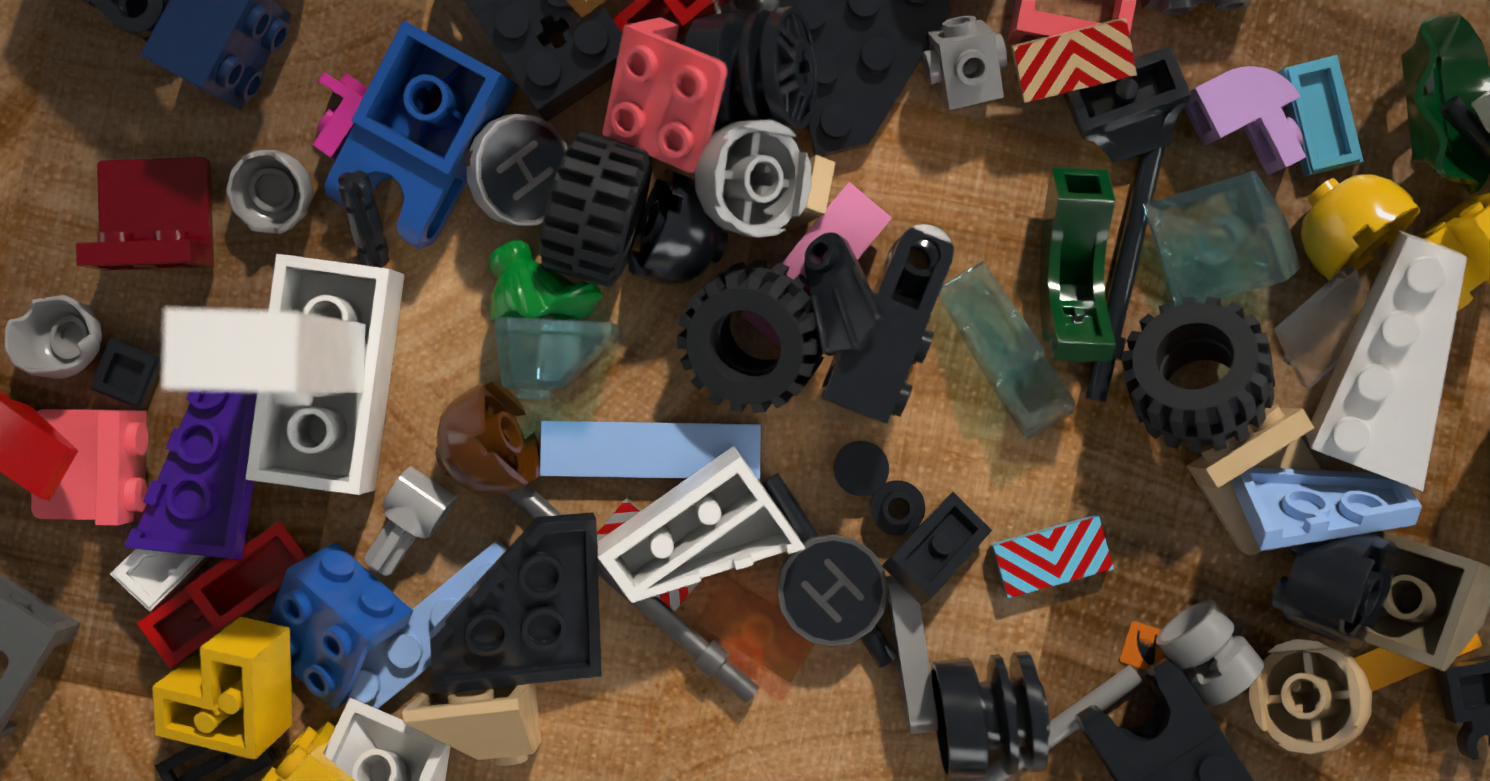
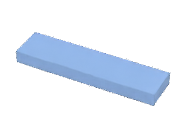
M541 421L540 476L688 478L732 446H735L757 479H760L761 424Z

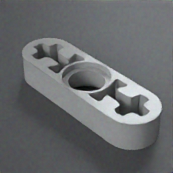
M891 575L886 576L889 591L887 601L909 733L914 735L938 731L937 711L920 604Z

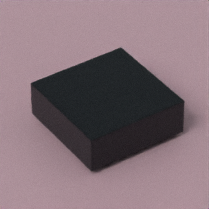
M109 338L89 389L138 409H148L163 372V357L120 339Z

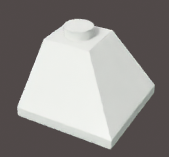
M349 698L323 755L355 781H445L451 746L403 723V720L356 699Z

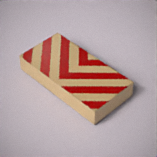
M1119 18L1011 46L1021 98L1024 103L1137 75L1127 18Z

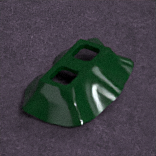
M1450 12L1446 15H1436L1424 20L1418 29L1415 44L1401 55L1412 158L1414 161L1431 166L1433 171L1443 179L1459 182L1472 195L1478 192L1486 183L1490 174V167L1439 112V109L1452 97L1459 96L1479 118L1471 103L1490 90V67L1482 40L1471 24L1459 13ZM1425 85L1427 86V96L1423 95Z

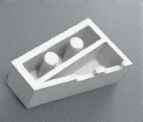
M732 446L599 540L598 558L630 602L633 603L701 582L703 577L732 568L739 570L754 565L753 562L783 552L790 554L806 548L735 446Z

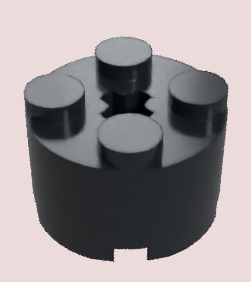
M1364 533L1291 546V554L1295 555L1296 558L1289 577H1281L1276 585L1272 598L1273 608L1283 611L1284 621L1289 625L1347 647L1358 649L1365 640L1355 635L1362 625L1374 628L1387 599L1395 569L1384 565L1385 552L1396 555L1397 548L1395 542Z

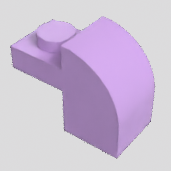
M1239 67L1227 71L1190 91L1191 97L1184 106V109L1204 147L1243 127L1267 175L1306 158L1301 147L1303 145L1302 133L1295 121L1290 117H1286L1281 108L1301 96L1296 88L1282 75L1262 67Z

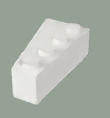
M1399 230L1397 231L1313 415L1311 423L1315 428L1305 434L1311 449L1418 490H1424L1466 265V256L1451 248Z

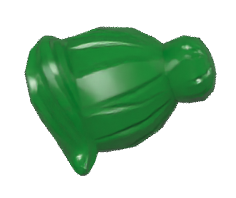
M522 240L505 243L494 250L489 256L488 267L498 279L490 298L489 322H534L548 316H553L564 325L571 319L581 321L584 317L588 318L603 298L604 293L600 291L598 284L585 281L573 284L559 272L546 269L542 266V263L534 261L530 246Z

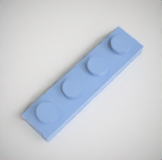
M499 539L413 608L412 616L406 627L368 651L350 695L344 703L345 705L349 698H353L378 709L431 666V630L507 550Z

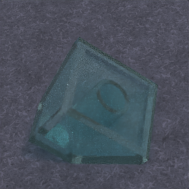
M1255 170L1143 205L1175 307L1184 304V297L1195 296L1196 303H1205L1208 296L1224 298L1285 282L1301 268L1285 214Z
M496 317L495 333L502 387L517 388V399L550 400V389L565 390L621 339L622 327L612 322Z

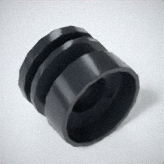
M792 6L779 7L772 12L760 9L748 15L747 19L737 12L700 16L692 22L686 35L685 46L722 61L727 69L712 135L724 127L739 121L772 120L791 130L803 129L810 123L815 109L818 89L817 60L809 25L800 10Z
M1027 651L1012 653L1009 675L1003 658L999 654L990 655L987 665V681L979 682L975 667L969 658L932 661L931 679L938 719L936 735L941 763L947 781L985 778L988 771L989 751L991 750L997 751L999 761L1007 775H1014L1019 771V748L1025 767L1030 773L1045 771L1049 755V710L1042 683L1039 681L1031 654Z

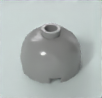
M772 120L739 121L724 127L712 135L711 140L699 157L694 178L695 191L702 208L718 226L743 236H774L785 230L780 228L786 225L791 217H799L803 212L812 187L811 163L807 152H800L797 143L791 138L797 136L790 128Z

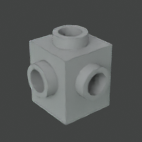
M959 16L948 19L942 23L943 29L927 32L930 50L922 53L925 75L929 85L936 84L937 96L949 110L1004 97L1000 68L1007 66V52L1000 33L995 34V31L981 19L976 20L974 16Z

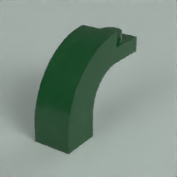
M1052 167L1041 235L1039 298L1043 341L1051 342L1054 360L1112 362L1116 343L1106 305L1104 270L1107 239L1116 200L1108 170L1058 167Z

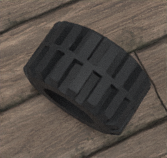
M584 131L578 134L568 146L562 158L549 195L540 237V255L544 268L606 287H611L621 276L630 256L649 191L652 163L647 151Z
M754 260L747 267L744 262L734 264L725 272L719 273L700 289L688 302L690 307L682 313L679 325L686 329L677 336V346L680 349H687V354L680 361L684 371L693 369L697 376L691 381L699 391L704 386L711 390L712 394L709 400L717 405H720L726 399L731 401L730 410L741 413L749 404L752 406L753 413L766 412L772 403L776 408L787 404L793 395H798L822 363L824 357L822 356L823 352L811 305V295L804 289L808 281L801 273L794 280L787 276L789 266L778 262L772 269H767V260ZM750 311L765 318L773 326L779 337L780 357L772 360H761L749 356L742 351L735 343L730 331L731 312Z
M1195 296L1184 297V304L1173 307L1169 301L1159 306L1160 315L1153 317L1148 313L1139 321L1142 332L1131 331L1126 340L1129 350L1123 351L1122 355L1123 377L1139 423L1144 422L1146 431L1155 439L1163 434L1166 446L1178 449L1182 442L1187 443L1189 452L1202 453L1203 445L1214 444L1215 451L1226 449V440L1232 437L1239 443L1250 436L1248 425L1251 424L1258 428L1266 419L1265 408H1272L1275 398L1273 389L1275 379L1270 342L1267 334L1261 332L1260 322L1253 315L1245 318L1243 307L1234 302H1231L1224 308L1221 305L1220 298L1211 296L1207 297L1205 303H1196ZM1193 361H1216L1230 369L1220 381L1201 389H1184L1168 382L1176 370Z

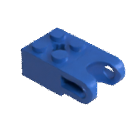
M403 20L351 120L355 124L329 172L324 186L328 198L345 207L342 204L338 190V178L344 172L353 173L357 170H362L367 173L372 186L371 192L376 189L381 181L394 178L401 185L404 195L403 206L396 224L398 234L404 241L418 249L430 246L441 233L467 184V166H471L470 158L473 152L469 150L473 138L488 122L503 116L519 85L498 71ZM436 95L442 98L441 105L437 110L431 106L432 100Z

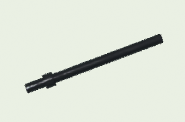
M1165 147L1140 156L1106 302L1116 346L1112 362H1092L1084 397L1090 400L1107 401L1115 362L1122 361L1127 339L1121 336Z

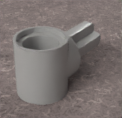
M409 466L394 483L383 502L384 514L389 520L365 554L364 562L370 569L381 575H391L416 537H431L453 508L457 496L422 472Z

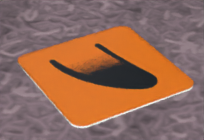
M1132 621L1119 658L1120 661L1147 670L1163 657L1166 658V655L1156 644V637L1161 629Z

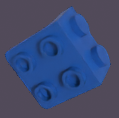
M335 542L287 568L267 623L290 627L291 671L306 684L312 694L320 697L331 708H338L347 701L368 651L406 627L413 610Z

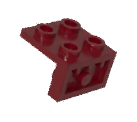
M204 157L101 160L97 163L98 242L76 243V266L101 271L214 267L211 163L208 159Z

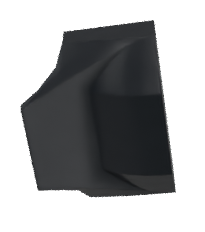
M1171 46L1134 58L1136 76L1063 93L1081 138L1094 142L1113 163H1118L1171 144L1178 113L1189 102L1191 97L1190 90Z

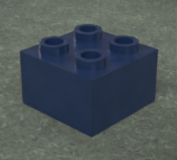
M170 0L140 56L240 110L244 102L251 100L258 92L263 81V73L261 71L271 52H277L285 43L289 33L288 21L292 15L274 0Z

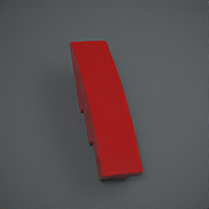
M0 389V472L38 498L50 501L79 451L31 406L10 399Z

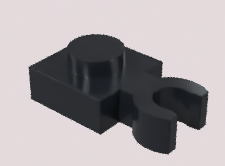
M1490 655L1452 662L1446 671L1436 669L1445 719L1455 724L1463 723L1457 734V746L1462 755L1472 760L1479 759L1477 742L1482 736L1487 735L1490 748Z

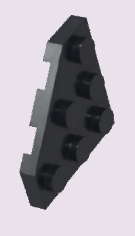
M949 0L779 1V7L792 6L801 11L809 25L814 41L818 89L815 109L810 123L807 124L814 156L824 157L869 145L920 62L922 53L929 47L927 32L939 30L950 13Z
M593 512L537 517L431 630L430 649L433 694L602 676L597 524Z

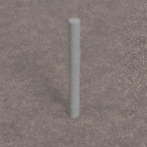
M1131 665L1119 671L1050 721L1048 750L1080 728L1075 721L1076 714L1094 704L1104 711L1143 683ZM1019 748V770L1025 767ZM997 758L988 765L985 778L968 779L966 781H1005L1012 775L1005 773L999 758Z

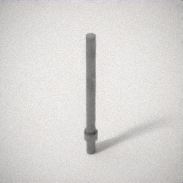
M528 484L516 491L505 493L534 520L541 516L562 515ZM598 558V575L631 603ZM656 596L631 603L695 660L692 662V665L708 679L713 675L744 703H747L756 693L759 686L727 659L730 654L714 639L710 642L705 640Z

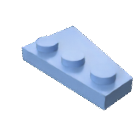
M1252 467L1232 480L1233 489L1260 551L1416 525L1422 508L1410 486L1370 472Z

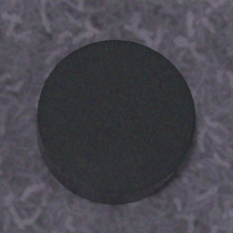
M853 441L843 446L834 459L833 472L836 481L846 492L856 496H868L880 490L887 481L889 463L885 453L875 444L867 441Z

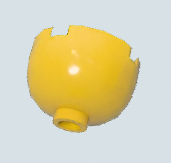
M1371 174L1354 175L1339 183L1335 178H1331L1321 184L1307 200L1313 207L1306 214L1302 222L1301 240L1305 254L1322 276L1324 275L1332 283H1337L1373 260L1375 257L1371 253L1385 241L1391 245L1397 231L1404 232L1419 215L1421 209L1403 188L1390 179Z

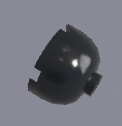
M667 169L664 173L668 182L656 179L648 192L637 235L641 234L639 252L631 250L628 258V270L632 275L654 283L675 285L689 282L701 275L710 262L718 263L725 252L728 234L722 231V227L718 226L704 212L695 191V180Z

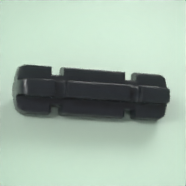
M357 170L353 173L344 172L338 178V190L342 204L346 207L344 211L354 245L358 248L356 252L360 265L384 267L390 260L388 255L389 249L386 238L382 233L384 230L375 197L371 192L372 186L369 175L362 170Z

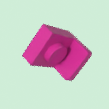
M323 72L317 81L342 97L343 100L338 107L330 108L320 120L317 127V134L319 136L313 143V146L336 160L355 124L351 120L368 88L344 73L340 81H337Z

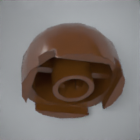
M496 381L477 385L456 397L440 416L437 432L438 446L435 452L437 462L446 475L451 476L459 485L478 495L492 496L513 492L536 480L540 475V450L537 437L533 432L526 439L524 438L515 416L526 415V412L509 389Z

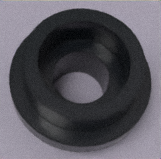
M902 480L888 481L871 498V517L874 523L885 533L905 535L914 531L921 524L925 515V501L921 492L914 485ZM895 498H903L908 504V511L901 518H893L888 512L889 503Z

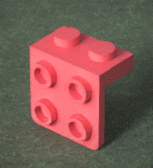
M659 17L624 25L602 135L617 142L645 150L649 156L688 173L695 172L700 155L712 137L727 75L726 66L716 58L676 43L680 26L677 23Z
M38 410L37 412L79 452L50 501L38 498L31 493V510L33 515L39 519L95 520V525H122L140 521L146 507V503L143 500L148 491L146 483V451L149 442L147 410Z

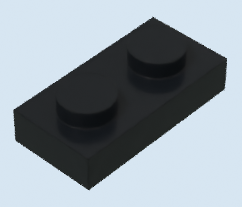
M952 492L882 564V567L923 606L934 597L991 533L992 529Z

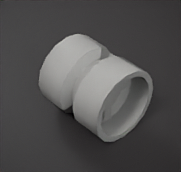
M1212 599L1198 602L1179 613L1164 626L1156 637V644L1171 663L1180 669L1187 668L1186 678L1202 702L1207 706H1216L1236 697L1247 689L1264 669V662L1247 640L1242 636H1232L1234 624L1217 602Z

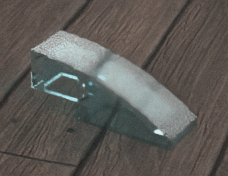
M984 261L942 286L939 293L940 300L988 382L1027 441L1074 413V398L1045 358L1043 346Z

